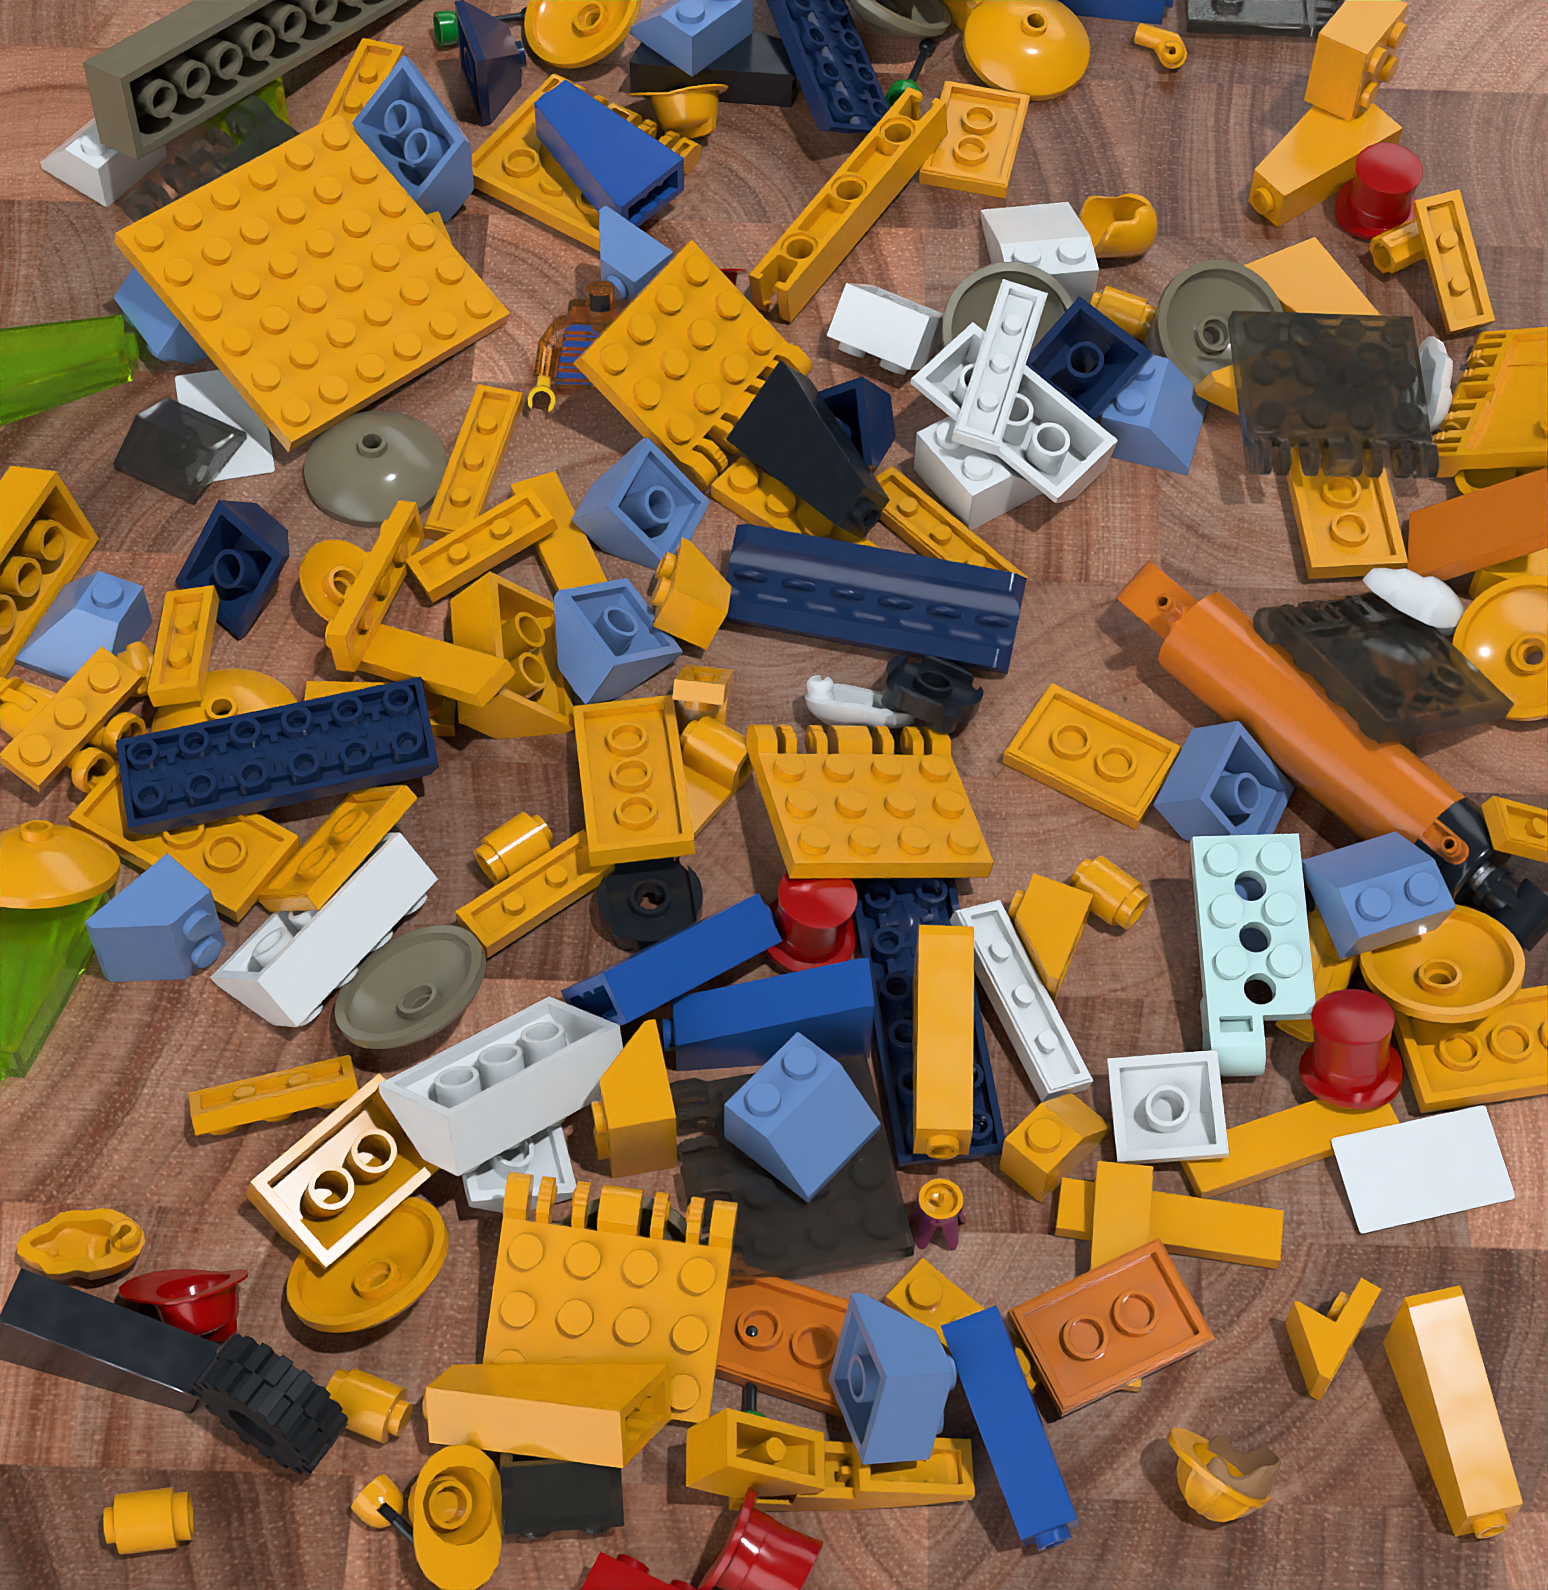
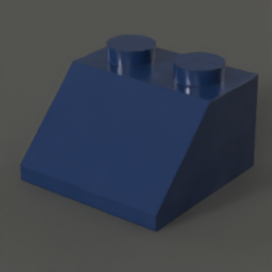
M1079 296L1031 350L1026 366L1091 419L1096 421L1151 359L1153 353Z

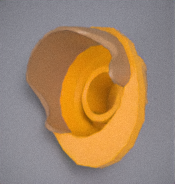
M1174 1427L1167 1435L1169 1445L1179 1456L1177 1465L1179 1487L1187 1504L1195 1509L1199 1515H1203L1211 1521L1226 1522L1245 1517L1258 1508L1261 1509L1270 1501L1269 1492L1281 1464L1279 1457L1270 1449L1261 1446L1247 1453H1239L1231 1447L1229 1439L1224 1434L1219 1433L1209 1441L1194 1432Z

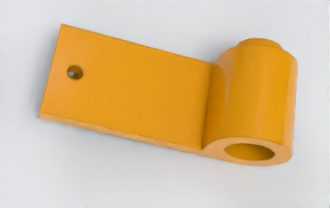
M708 715L702 717L699 721L692 720L686 726L680 738V746L683 747L682 760L694 839L742 787L754 770L746 747V736Z

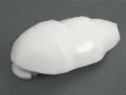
M1429 336L1422 341L1411 364L1404 373L1398 414L1401 419L1402 428L1413 436L1429 435L1443 422L1452 403L1453 397L1450 384L1453 373V360L1448 356L1444 343L1434 336Z
M1373 568L1363 578L1364 583L1369 589L1397 610L1432 626L1433 630L1438 634L1449 636L1455 633L1458 622L1464 613V607L1454 591L1440 579L1434 576L1422 577L1406 568L1396 570Z
M821 675L812 676L806 682L807 692L804 698L807 708L816 718L829 726H867L868 730L872 732L875 726H886L888 729L901 728L912 724L916 718L907 713H897L885 708L881 703L882 692L852 685L834 684L833 680L828 676L821 680Z

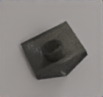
M166 397L135 416L113 464L116 470L195 505L247 439L246 432Z

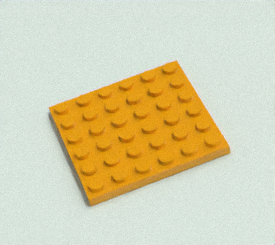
M340 113L115 233L114 244L288 452L507 323L510 312Z

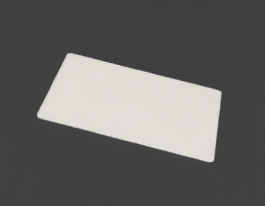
M220 370L175 377L188 479L191 485L273 473L275 471L268 427Z
M1483 1105L1336 1137L1331 1140L1360 1233L1381 1230L1515 1198V1193L1487 1109Z

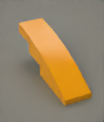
M936 1437L930 1459L864 1465L853 1441H824V1491L813 1494L758 1497L755 1508L760 1511L787 1512L837 1511L908 1507L972 1500L975 1497L971 1439ZM729 1497V1510L739 1511L744 1498Z

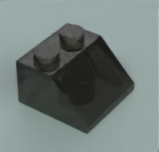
M501 1452L500 1478L504 1535L519 1534L525 1538H541L549 1535L552 1531L579 1530L585 1534H600L610 1530L612 1527L624 1526L622 1468Z

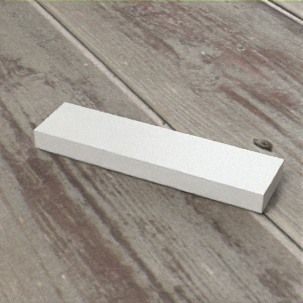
M1005 279L1002 280L951 441L994 455L998 454L1048 293Z
M997 900L955 911L949 920L952 926H974V970L1041 1102L1068 1093L1073 1094L1086 1090L1093 1082V1079L1001 901Z

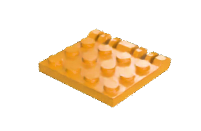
M554 73L472 154L474 188L600 251L599 213L536 136L534 103L544 93L551 91L564 80L572 84L570 80ZM573 84L583 92L587 93L584 87L578 84ZM599 94L593 97L655 139L658 132V124L649 119H645L642 122L641 115L615 102L608 106V99ZM672 130L665 133L658 140L684 158V174H688L700 159L702 146L686 137L680 138V135Z
M693 240L686 243L573 362L644 438L648 437L701 492L706 491L718 477V473H721L728 465L727 456L724 455V452L720 451V448L713 441L703 437L707 433L729 454L735 455L740 452L726 438L765 383L764 380L756 377L761 374L767 380L780 360L805 376L813 369L810 358L799 346L788 343Z
M1548 327L1496 330L1480 333L1466 362L1469 370L1466 369L1465 372H1462L1458 381L1459 384L1456 385L1453 391L1452 403L1448 414L1439 425L1442 432L1434 435L1422 462L1424 471L1433 477H1454L1462 469L1548 466Z
M750 724L746 733L747 751L789 878L989 877L994 861L952 759L951 739L948 733L935 731L929 726H924L921 730H918L916 726H905L900 736V748L903 755H894V739L886 726L873 727L872 734L870 735L867 726L830 725L827 734H825L822 726L809 725L807 726L804 738L807 754H797V737L795 732H793L792 725H779L775 730L771 724Z
M510 1171L505 1189L503 1221L482 1364H668L671 1419L699 1423L709 1418L714 1393L738 1203L721 1200L714 1201L709 1245L700 1244L705 1198H691V1203L688 1205L686 1213V1241L665 1239L666 1225L671 1212L669 1193L656 1192L650 1236L639 1235L644 1203V1190L604 1184L600 1197L597 1229L587 1228L592 1184L591 1182L578 1181L572 1195L571 1225L551 1223L558 1192L556 1178L542 1177L535 1221L529 1220L534 1175Z

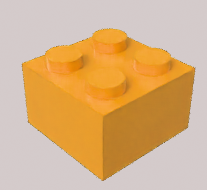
M1346 0L1319 32L1304 101L1350 122L1362 107L1368 109L1378 93L1380 84L1382 82L1389 83L1398 68L1400 59L1395 57V54L1408 31V24L1404 23L1408 3L1401 0Z

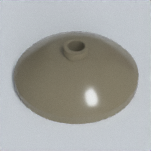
M848 0L855 12L864 19L865 24L872 30L882 34L889 33L905 38H931L945 33L952 21L950 10L943 0Z
M1208 260L1186 268L1166 286L1156 308L1155 337L1161 356L1169 358L1195 387L1213 371L1286 345L1287 324L1278 297L1261 276L1235 262ZM1204 331L1211 334L1213 338L1212 344H1209L1204 339Z
M1001 262L987 265L966 277L950 296L941 323L943 349L972 322L986 332L1003 279L1048 293L1030 352L1073 304V300L1054 277L1037 267L1019 262Z
M367 411L345 418L316 437L305 458L304 476L310 497L328 516L352 526L381 528L383 521L389 519L398 500L417 502L419 514L427 510L434 502L448 462L446 451L440 438L425 423L398 412Z
M435 925L420 928L387 942L365 958L357 966L358 972L347 984L342 986L335 1004V1020L337 1025L350 1042L369 1049L387 1050L402 1048L433 1036L458 1018L476 996L486 970V955L483 947L470 931L452 925Z

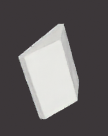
M1217 1050L1107 1058L1117 1163L1146 1164L1229 1157Z
M561 1123L556 1126L547 1127L525 1139L519 1147L505 1150L483 1162L477 1170L462 1174L468 1206L503 1213L505 1189L510 1171L534 1175L530 1211L536 1209L540 1182L543 1176L556 1178V1185L558 1187L556 1203L571 1199L576 1188V1182Z

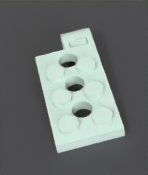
M1299 833L1192 837L1190 853L1203 997L1200 1001L1203 1033L1202 1051L1217 1050L1220 1077L1262 1076L1266 1063L1263 1021L1311 1019V1012L1316 1004ZM1243 877L1255 879L1263 889V897L1256 901L1242 899L1235 890V881ZM1246 928L1260 930L1267 938V949L1257 953L1246 950L1240 942L1239 933ZM1254 979L1264 981L1272 990V1001L1263 1005L1251 1002L1245 995L1244 984Z

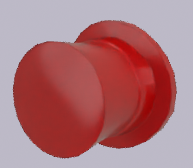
M1385 142L1375 143L1363 149L1357 156L1354 178L1346 182L1338 192L1334 205V215L1338 224L1355 237L1371 240L1388 230L1414 219L1415 215L1412 204L1416 200L1414 193L1423 176V166L1416 154L1404 146Z
M788 872L784 874L778 888V899L768 905L776 917L777 931L782 942L765 950L767 956L778 967L787 973L850 960L857 940L856 925L852 917L857 905V892L851 879L789 878Z
M1358 989L1334 991L1319 999L1311 1012L1314 1044L1306 1049L1299 1063L1301 1082L1313 1095L1337 1106L1351 1109H1373L1386 1105L1396 1097L1401 1089L1403 1080L1402 1060L1397 1050L1390 1045L1395 1022L1394 1011L1391 1006L1380 996Z
M749 1487L727 1540L705 1573L697 1590H712L714 1586L723 1590H804L821 1553L823 1541L796 1531L755 1508L758 1492Z

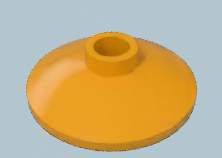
M330 539L315 544L306 552L300 564L299 577L303 593L312 608L328 622L336 617L344 602L346 589L355 582L362 569L363 558L367 553L360 547L343 540Z

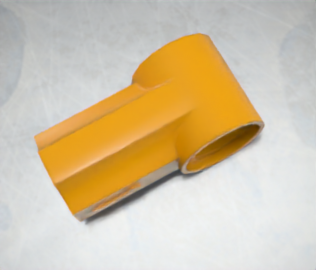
M1415 218L1371 239L1369 250L1373 256L1374 265L1383 274L1387 272L1393 274L1422 259L1426 260Z

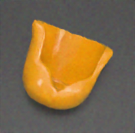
M1127 193L1118 197L1089 196L1083 203L1079 214L1081 223L1091 237L1096 259L1135 258L1145 254L1156 240L1158 232L1157 215L1152 204L1142 195Z

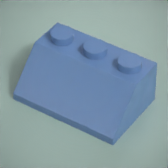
M403 55L354 119L352 125L365 144L423 212L429 214L439 211L442 220L448 223L474 190L471 143L412 60Z

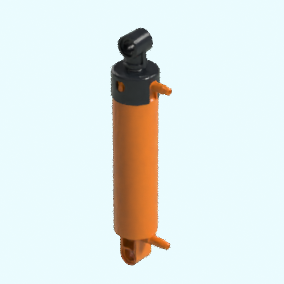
M1149 560L1115 597L1165 640L1158 656L1159 664L1163 669L1226 723L1239 721L1277 767L1363 841L1395 831L1434 858L1455 904L1468 906L1472 902L1480 909L1486 907L1493 913L1490 917L1503 924L1527 951L1530 952L1547 934L1548 895L1527 878L1521 882L1514 876L1515 870L1507 864L1512 854L1494 850L1482 807L1472 798L1465 797L1228 597L1222 593L1215 592L1197 601Z

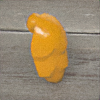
M99 1208L60 1212L49 1222L34 1227L22 1235L16 1247L18 1255L27 1265L41 1270L50 1279H68L80 1276L93 1280L116 1274L138 1260L145 1239L144 1231L137 1222L113 1209Z

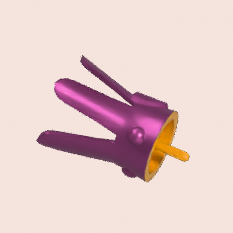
M942 1178L933 1179L924 1184L917 1194L916 1207L909 1214L908 1221L912 1222L921 1213L916 1236V1245L919 1249H925L928 1246L937 1226H942L949 1250H955L958 1246V1216L962 1223H966V1218L963 1214V1194L954 1182Z

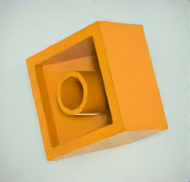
M656 1019L643 1022L599 1079L601 1100L591 1102L594 1122L593 1135L598 1160H609L612 1179L677 1167V1131L674 1104Z

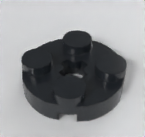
M909 654L898 655L887 663L881 682L883 690L881 703L885 708L893 712L907 713L925 720L931 729L942 733L955 731L958 723L968 722L977 715L984 691L981 686L978 690L972 686L974 676L963 667L946 659L930 655H923L921 663L907 662Z
M674 857L615 864V870L607 876L606 880L605 876L603 877L598 888L597 898L600 921L604 929L612 936L614 944L624 951H640L700 921L702 917L703 891L701 882L697 874L689 866L687 870L681 864L674 862ZM654 893L656 900H665L663 904L658 905L655 909H645V907L637 904L643 902L644 894Z

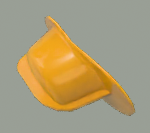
M707 84L686 87L670 92L629 93L627 97L651 99L660 126L666 133L672 130L678 133L680 138L694 139L709 135L715 131L718 117V96L727 91L728 86L724 84Z
M459 1444L446 1446L431 1455L420 1470L418 1479L412 1486L408 1499L409 1518L413 1524V1543L416 1560L425 1577L443 1590H476L490 1579L499 1563L502 1546L501 1476L493 1460L481 1449Z

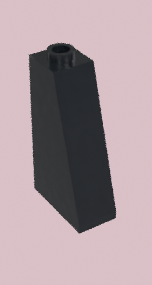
M755 31L693 77L642 42L629 62L630 93L670 92L691 86L724 84L728 86V89L719 94L718 102L792 107L799 92L802 91L782 39Z
M780 360L726 440L835 525L862 540L869 529L877 524L881 517V512L890 499L813 382Z
M21 1268L0 1314V1360L191 1414L198 1399L195 1394L197 1391L193 1389L192 1384L215 1356L220 1345Z

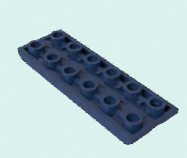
M766 0L817 128L827 132L869 134L890 107L845 0Z
M741 524L736 527L725 579L732 587L728 613L723 621L900 655L909 654V656L916 658L930 655L946 659L959 666L1008 674L1027 578L1008 571L757 525Z
M421 677L116 740L127 826L129 832L139 835H150L430 775L439 767Z
M870 878L851 880L857 892V905L853 917L856 925L860 958H869L874 997L873 1033L894 1155L898 1167L937 1163L951 1159H972L1002 1155L1005 1134L975 980L973 1131L969 1155H958L951 1159H934L927 1154H913L912 979L919 925L952 926L949 921L955 911L961 910L955 878Z

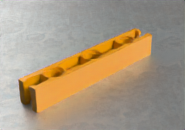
M910 87L904 91L751 271L749 281L754 307L767 311L771 306L769 299L777 293L780 318L790 323L794 320L948 135L945 101L935 98L931 102L932 108L921 118L920 102L923 100V94Z

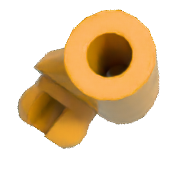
M1139 24L1134 38L1135 44L1154 49L1162 65L1167 68L1175 69L1184 64L1187 58V51L1179 34L1148 24Z

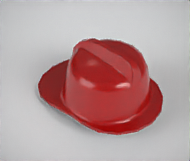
M196 1269L155 1271L127 1280L119 1286L118 1294L128 1301L153 1304L163 1323L213 1342L227 1340L230 1335L232 1336L237 1332V1317L240 1308L238 1283L248 1277V1271L242 1269L222 1272Z

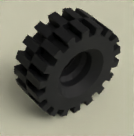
M240 1334L230 1335L192 1384L193 1389L197 1391L195 1394L198 1399L206 1403L205 1408L211 1414L221 1419L220 1423L228 1430L236 1432L240 1440L247 1445L251 1444L256 1447L258 1452L267 1459L272 1457L278 1465L286 1469L290 1467L298 1474L303 1472L306 1475L311 1474L348 1425L346 1423L348 1421L347 1415L341 1412L343 1408L337 1401L329 1398L331 1394L323 1386L316 1385L312 1381L313 1377L305 1370L300 1371L293 1366V1361L283 1354L281 1357L275 1354L272 1347L263 1342L259 1345L254 1338L246 1335L244 1338Z

